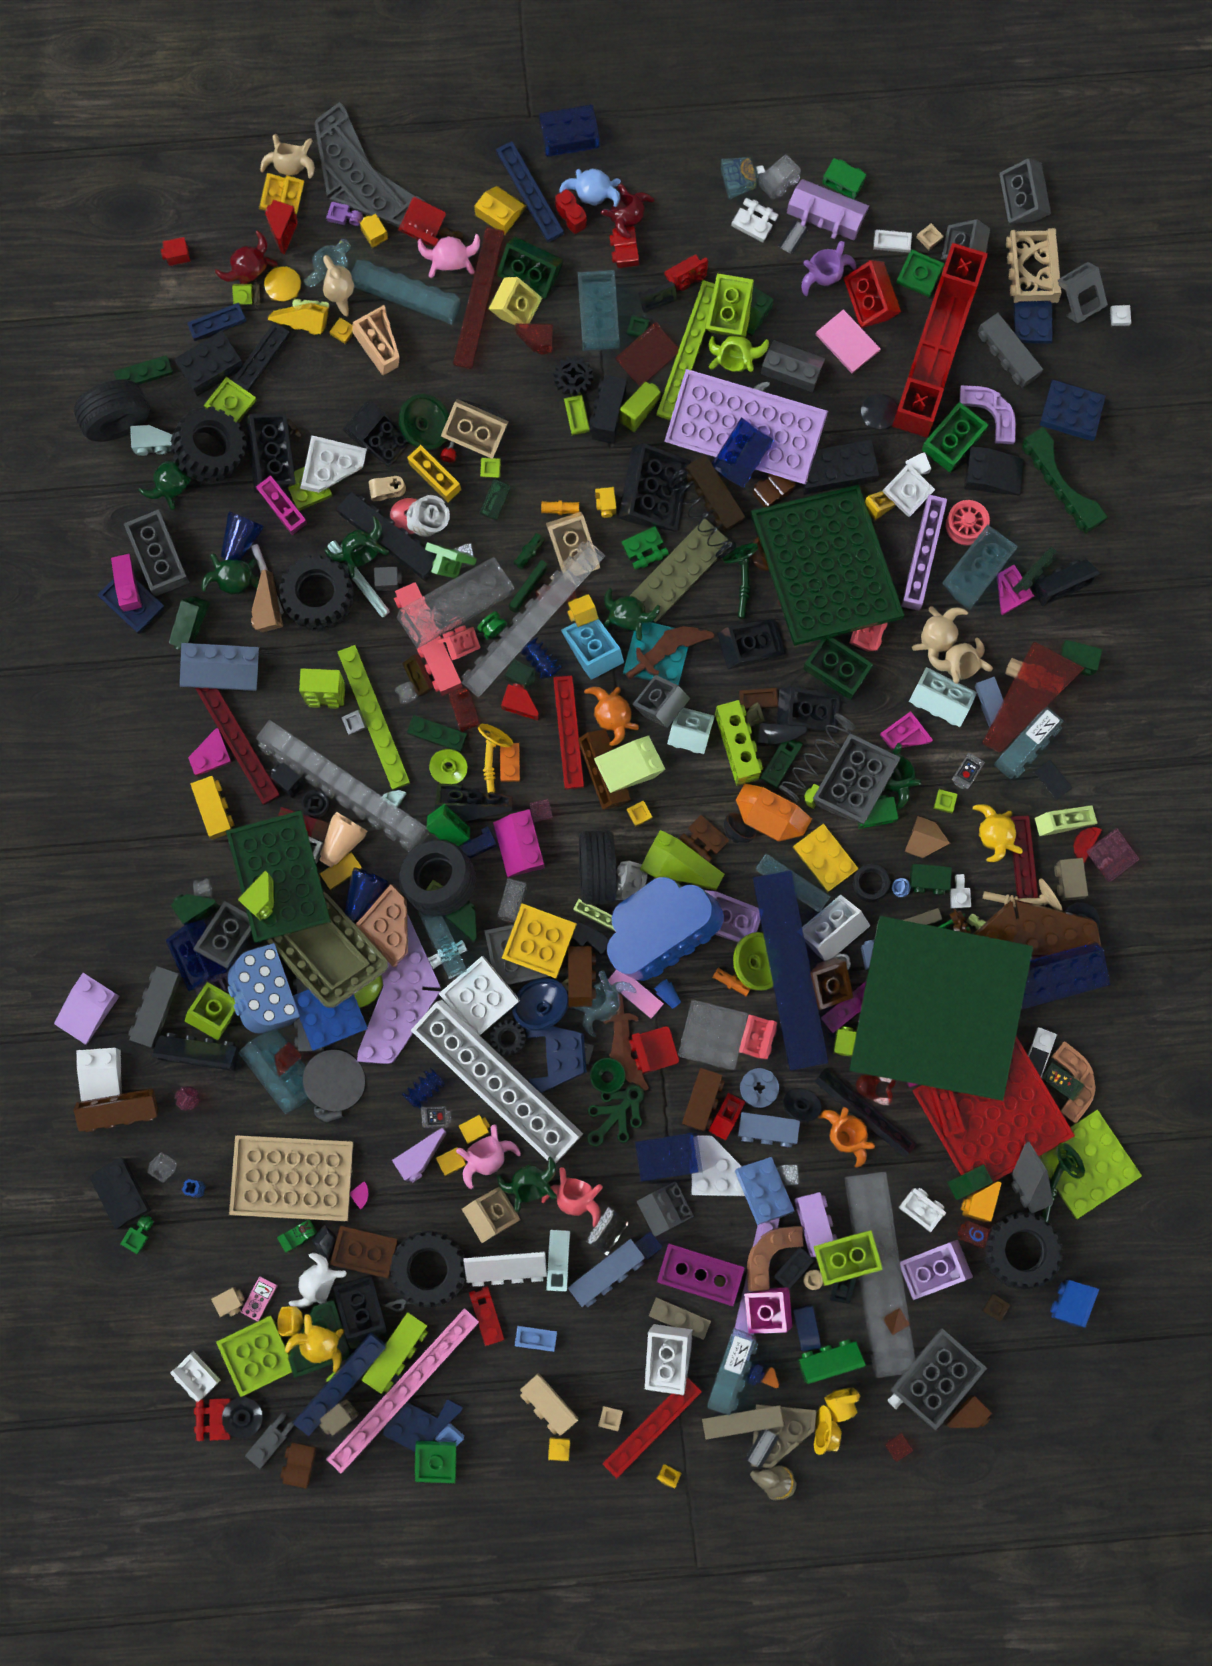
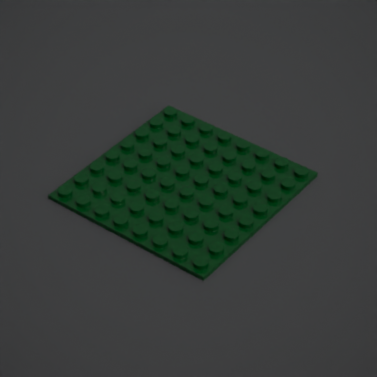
M879 916L849 1071L1003 1101L1033 946Z

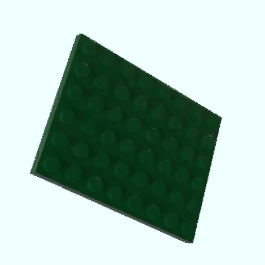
M859 485L751 511V517L794 646L904 618L903 610Z

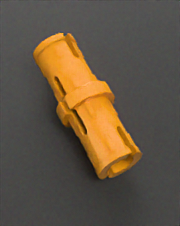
M562 500L558 502L542 501L541 513L562 515L579 512V502H562Z

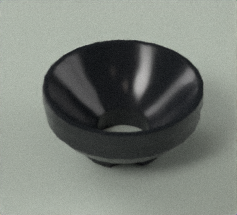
M729 813L726 816L724 829L727 838L731 839L734 843H748L754 839L756 830L744 824L740 814Z

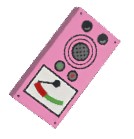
M259 1276L241 1313L259 1321L278 1285Z

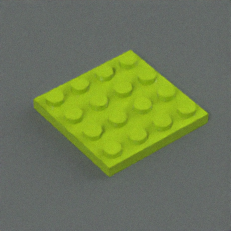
M1095 1110L1070 1128L1075 1136L1063 1142L1075 1149L1085 1167V1175L1080 1179H1076L1066 1171H1063L1056 1186L1058 1193L1075 1219L1080 1218L1142 1177L1098 1110ZM1057 1146L1039 1156L1047 1169L1050 1180L1059 1164L1056 1153ZM1060 1150L1061 1154H1066L1065 1150Z

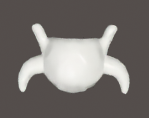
M310 1253L309 1257L316 1261L317 1265L311 1266L300 1276L299 1292L303 1298L290 1301L289 1305L297 1308H306L314 1302L320 1304L327 1302L326 1299L335 1278H342L346 1276L347 1272L328 1268V1262L325 1257L317 1253Z

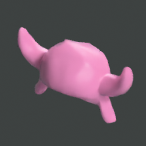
M478 234L475 235L474 242L467 247L460 239L454 237L441 238L434 249L426 248L422 239L418 240V249L421 255L433 261L428 275L430 278L435 276L436 270H457L466 267L470 274L475 273L468 258L475 255L479 249L480 238Z
M495 1124L491 1126V1136L477 1141L468 1148L467 1152L462 1148H457L456 1150L459 1155L468 1161L463 1170V1180L470 1189L473 1188L472 1175L475 1172L491 1175L499 1170L505 1160L504 1152L512 1151L517 1156H521L519 1148L513 1142L506 1140L499 1142L497 1126Z

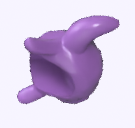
M843 241L838 243L836 250L824 249L818 251L810 261H804V265L809 269V272L802 280L801 286L805 296H808L809 288L815 281L819 285L830 286L841 280L844 266L850 265L853 270H856L855 260L850 255H842L844 249Z

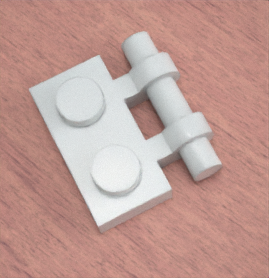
M746 198L743 205L749 207V209L746 211L740 208L731 226L764 242L772 229V224L767 221L769 218L776 221L779 215L773 212V209L759 205L758 201ZM754 211L762 214V219L753 215Z

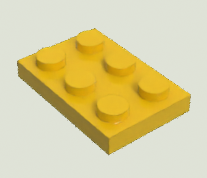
M824 824L793 846V849L827 893L858 870V867Z

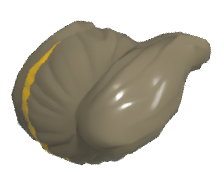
M778 1465L762 1471L755 1470L750 1474L752 1479L764 1489L772 1500L787 1499L796 1490L797 1483L794 1480V1475L787 1467Z

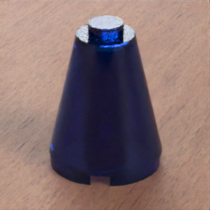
M229 511L221 557L224 558L223 561H241L262 532L264 526Z
M354 867L349 884L344 911L345 915L353 923H357L388 887V881L373 873H367L366 870Z

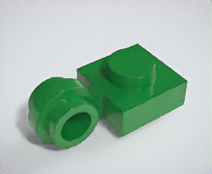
M142 1215L137 1223L139 1226L138 1230L130 1227L121 1245L139 1254L149 1236L142 1232L144 1230L148 1231L153 1225L154 1221L151 1220V1217Z

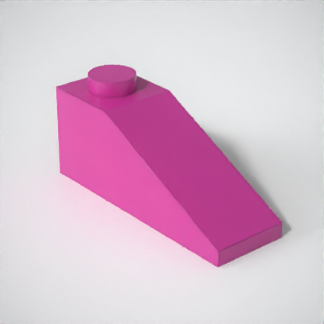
M269 476L256 486L257 490L292 535L307 524L306 519L272 476Z
M130 554L111 558L119 606L123 612L142 608Z

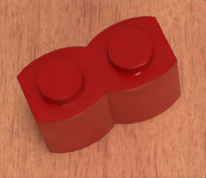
M567 189L557 194V212L562 218L566 219V224L570 231L576 234L585 229L586 213L580 205L576 204L574 195Z
M634 226L625 227L631 238L621 236L616 231V228L612 229L613 235H609L610 246H614L615 252H612V261L617 264V268L639 266Z

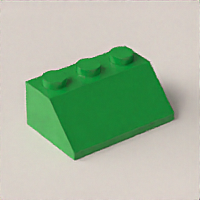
M847 1339L840 1341V1346L834 1348L831 1345L821 1347V1352L813 1354V1351L802 1353V1358H799L798 1362L805 1383L810 1384L866 1366L857 1343Z

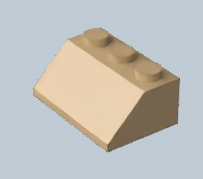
M539 1373L520 1389L522 1399L527 1404L531 1402L534 1405L535 1409L533 1411L540 1419L545 1418L549 1422L547 1427L554 1435L558 1433L561 1436L578 1421V1417Z

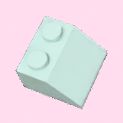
M683 708L673 721L667 744L675 748H683L694 753L704 754L715 716Z

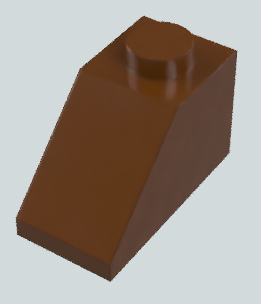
M971 1395L944 1424L949 1428H978L980 1425L984 1427L991 1418L989 1416L992 1413L974 1395Z

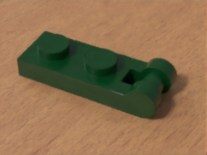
M793 739L781 743L760 779L777 789L803 743ZM787 745L793 748L792 752L785 749Z

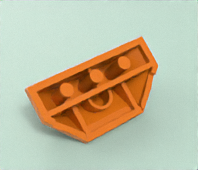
M745 783L736 798L744 824L778 842L803 836L812 821V818L798 805L764 787Z

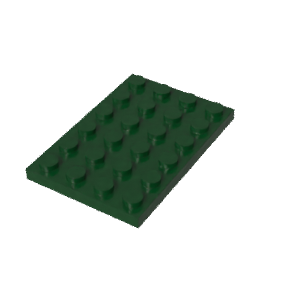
M301 810L226 831L242 895L264 871L273 878L274 907L271 909L273 910L272 914L267 919L263 918L260 921L246 908L255 943L331 923Z

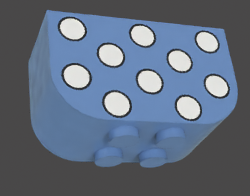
M274 943L246 951L231 966L228 972V991L235 1000L234 1009L236 1014L240 1015L243 1025L248 1030L258 1034L267 1033L292 1025L300 1017Z

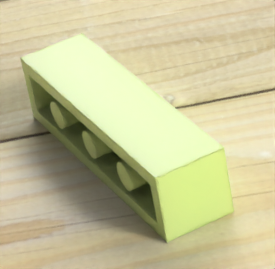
M578 899L573 909L574 912L615 931L612 925L611 914L593 905H586L582 900Z

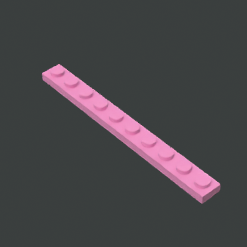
M464 1308L327 1458V1461L342 1473L479 1321Z

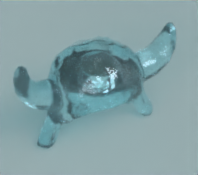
M341 238L337 246L328 245L320 248L313 257L314 272L304 279V284L306 286H314L325 279L328 270L323 261L325 255L332 259L334 265H340L347 269L348 260L345 254L351 249L349 241Z
M604 971L599 972L601 982L594 986L596 987V999H592V1007H571L585 1012L583 1026L585 1031L592 1037H596L592 1027L594 1020H609L618 1011L621 1004L619 993L622 991L637 992L630 983L624 981L610 985Z

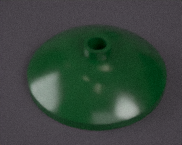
M427 394L414 395L407 399L400 409L399 425L401 432L413 446L418 448L421 445L425 450L435 449L447 440L441 437L449 413L437 398Z

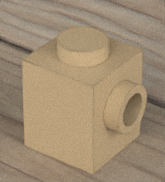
M235 1287L211 1300L220 1317L227 1314L231 1317L241 1311L240 1307L244 1306L243 1301L245 1298L241 1290H237Z

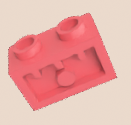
M465 625L455 628V632L449 631L444 633L443 638L437 640L438 644L446 642L452 660L480 649L474 627L466 628Z

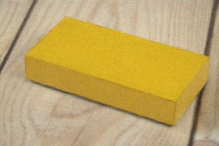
M351 852L338 864H334L332 868H327L320 875L329 889L332 890L363 868Z

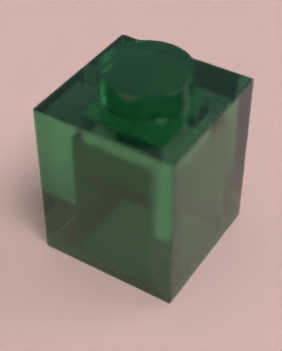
M513 659L505 674V680L513 684L522 685L525 690L528 685L531 686L536 677L534 676L533 668Z

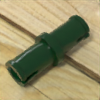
M535 533L530 542L522 547V552L513 561L514 565L518 564L516 567L523 569L530 558L536 555L535 552L545 541L544 538H541V535Z

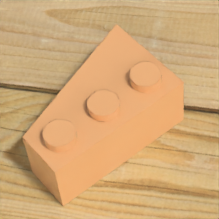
M383 305L354 321L352 333L380 373L385 375L398 368L399 354L390 329L386 309Z

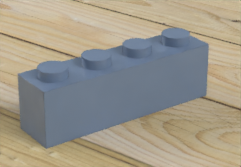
M630 1239L570 1285L568 1289L581 1307L586 1305L588 1308L597 1301L595 1297L599 1293L605 1295L612 1289V1283L616 1280L620 1283L627 1278L626 1272L632 1268L635 1271L644 1264L642 1260L645 1257Z

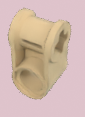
M399 476L369 480L372 501H382L405 494L406 486L403 479ZM395 484H399L398 489L394 488Z

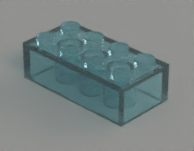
M615 270L578 272L582 351L618 349L619 326Z

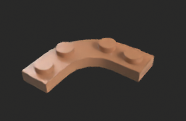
M1064 1041L1052 1055V1058L1071 1073L1073 1080H1075L1072 1096L1060 1111L1063 1116L1073 1124H1076L1090 1106L1094 1098L1096 1086L1094 1073L1088 1061Z
M802 1226L775 1228L761 1236L755 1247H752L748 1257V1291L769 1290L768 1269L773 1254L784 1248L802 1247Z

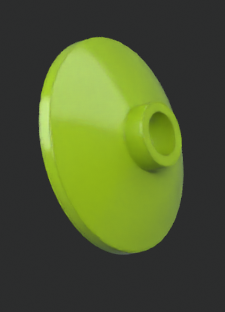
M443 749L432 756L429 769L433 778L439 783L457 784L466 776L468 766L465 757L460 752L453 749ZM450 762L452 763V766L449 767L446 765V763Z

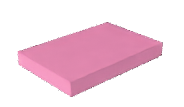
M844 309L816 332V336L852 374L880 352V348Z

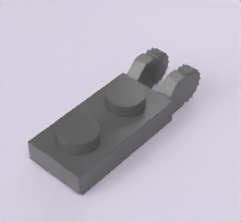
M284 1413L268 1427L245 1455L259 1469L263 1467L287 1438L286 1435L295 1426L292 1421L289 1422L283 1432L277 1428L286 1417Z

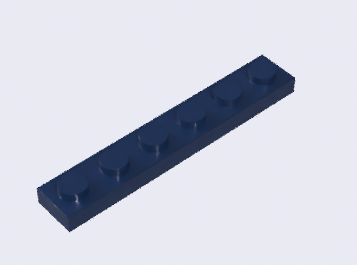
M511 141L497 148V155L547 243L564 235L560 224L513 142Z
M370 1333L294 1420L293 1424L309 1436L321 1423L320 1419L336 1406L383 1352L386 1344Z

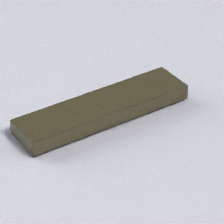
M781 1405L702 1419L705 1439L785 1426Z

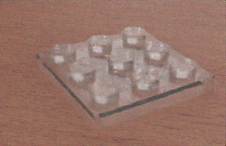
M691 1000L678 1057L735 1070L748 1013Z

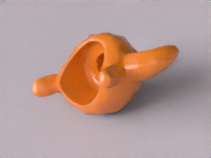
M590 687L584 693L592 694L599 700L594 710L597 723L603 729L614 731L615 738L609 743L610 746L617 745L625 738V728L639 729L638 724L630 722L631 709L628 702L618 695L621 692L620 687H616L610 695L600 687Z
M843 1107L841 1115L833 1110L821 1112L818 1118H825L832 1124L829 1136L836 1149L840 1152L854 1153L857 1159L855 1167L862 1166L867 1159L865 1149L875 1148L874 1143L867 1142V1126L861 1119L853 1115L848 1116L849 1111L846 1107Z

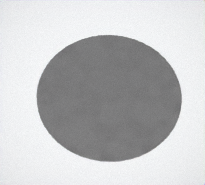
M327 1050L315 1055L309 1061L304 1070L303 1085L307 1096L315 1105L329 1111H341L353 1106L360 1099L365 1087V1075L360 1063L350 1054L340 1050Z

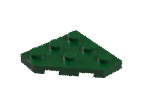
M334 1300L313 1307L309 1314L312 1319V1325L331 1330L334 1333L342 1329ZM305 1324L300 1333L305 1332ZM343 1334L338 1340L337 1345L342 1354V1361L351 1356L345 1335ZM299 1345L294 1346L288 1356L294 1378L333 1364L332 1358L321 1363L308 1361L300 1353Z

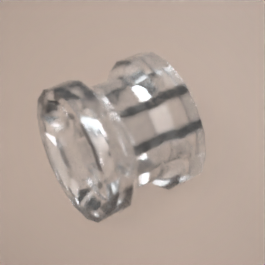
M412 682L404 683L395 689L396 694L400 696L401 704L409 703L418 697L417 693L413 691L414 686Z
M206 878L204 881H193L195 896L212 897V886L209 878Z

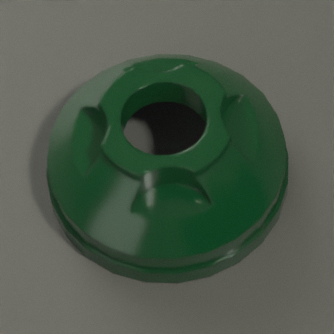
M613 1058L600 1059L591 1068L590 1081L593 1087L601 1093H614L625 1082L624 1067ZM610 1072L613 1075L612 1082H603L602 1074Z

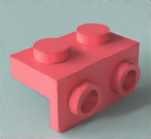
M887 623L853 631L850 644L867 652L878 650L882 643L881 638Z
M748 1015L739 1053L758 1059H768L772 1051L773 1037L777 1032V1022Z

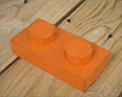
M513 743L511 747L500 746L501 782H520L519 743Z

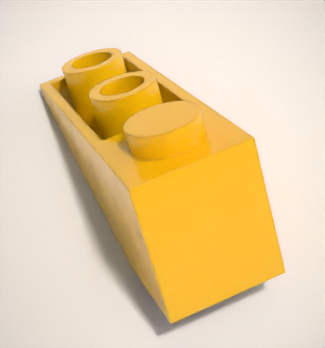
M315 303L302 304L273 311L269 315L268 320L278 325H289L293 329L307 330L311 334H321L326 328L329 307Z

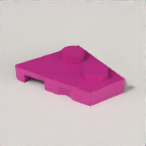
M1015 565L998 573L997 581L1002 615L1034 597Z
M911 711L880 733V736L891 750L895 748L897 743H901L902 748L929 744L933 741Z
M218 728L188 757L195 776L232 763Z

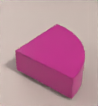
M365 1181L350 1192L351 1198L362 1209L366 1205L369 1195L368 1186Z

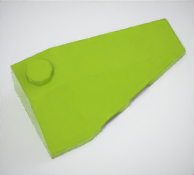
M662 830L656 836L640 868L641 871L655 878L667 877L675 880L677 883L687 882L711 890H717L725 875L679 839Z

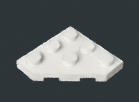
M311 436L300 489L320 493L363 468L367 449Z
M692 1136V1195L745 1196L735 1173V1170L742 1166L713 1136Z

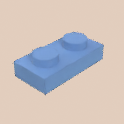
M518 1326L515 1346L554 1352L557 1331Z

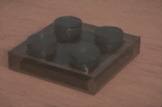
M608 1208L601 1215L596 1227L590 1231L586 1241L605 1255H608L629 1222Z

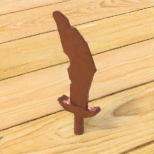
M686 626L664 631V635L645 655L642 654L640 648H636L639 664L628 671L626 676L632 679L644 669L649 674L658 676L659 671L655 670L653 666L664 659L665 655L669 656L675 653L679 646L687 648L699 642L713 639L714 634L707 630L699 631L698 628Z
M615 995L616 1014L610 1015L603 1021L604 1024L614 1022V1038L612 1051L609 1056L622 1064L625 1070V1079L629 1083L634 1082L635 1085L640 1086L643 1091H646L649 1087L644 1080L641 1070H637L635 1060L631 1057L632 1050L628 1039V1020L637 1022L639 1018L630 1013L624 1014L623 995Z

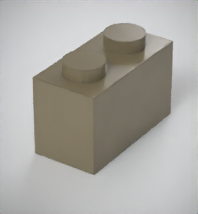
M1083 858L1058 861L1056 863L1057 866L1054 867L1055 876L1059 878V885H1057L1058 896H1061L1062 901L1085 899L1088 896Z

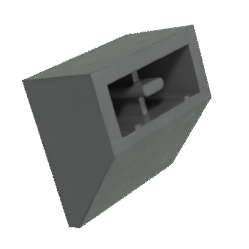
M676 1181L637 1201L654 1237L694 1217Z

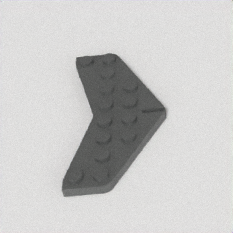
M339 102L315 121L327 198L330 199V202L349 205L351 210L359 211L367 216L376 214L380 221L400 227L411 199L415 196L372 168L351 124L347 111Z

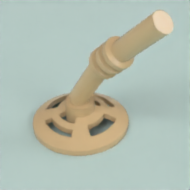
M1042 878L1039 879L1042 893L1039 895V898H1018V896L1014 898L1013 895L1009 897V894L1005 896L986 891L983 894V899L1001 902L1004 905L1011 900L1013 906L1016 907L1015 900L1039 906L1049 904L1054 909L1063 911L1057 897Z

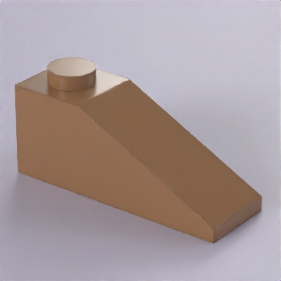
M267 570L261 571L252 608L251 623L255 630L260 632L283 627L273 573Z

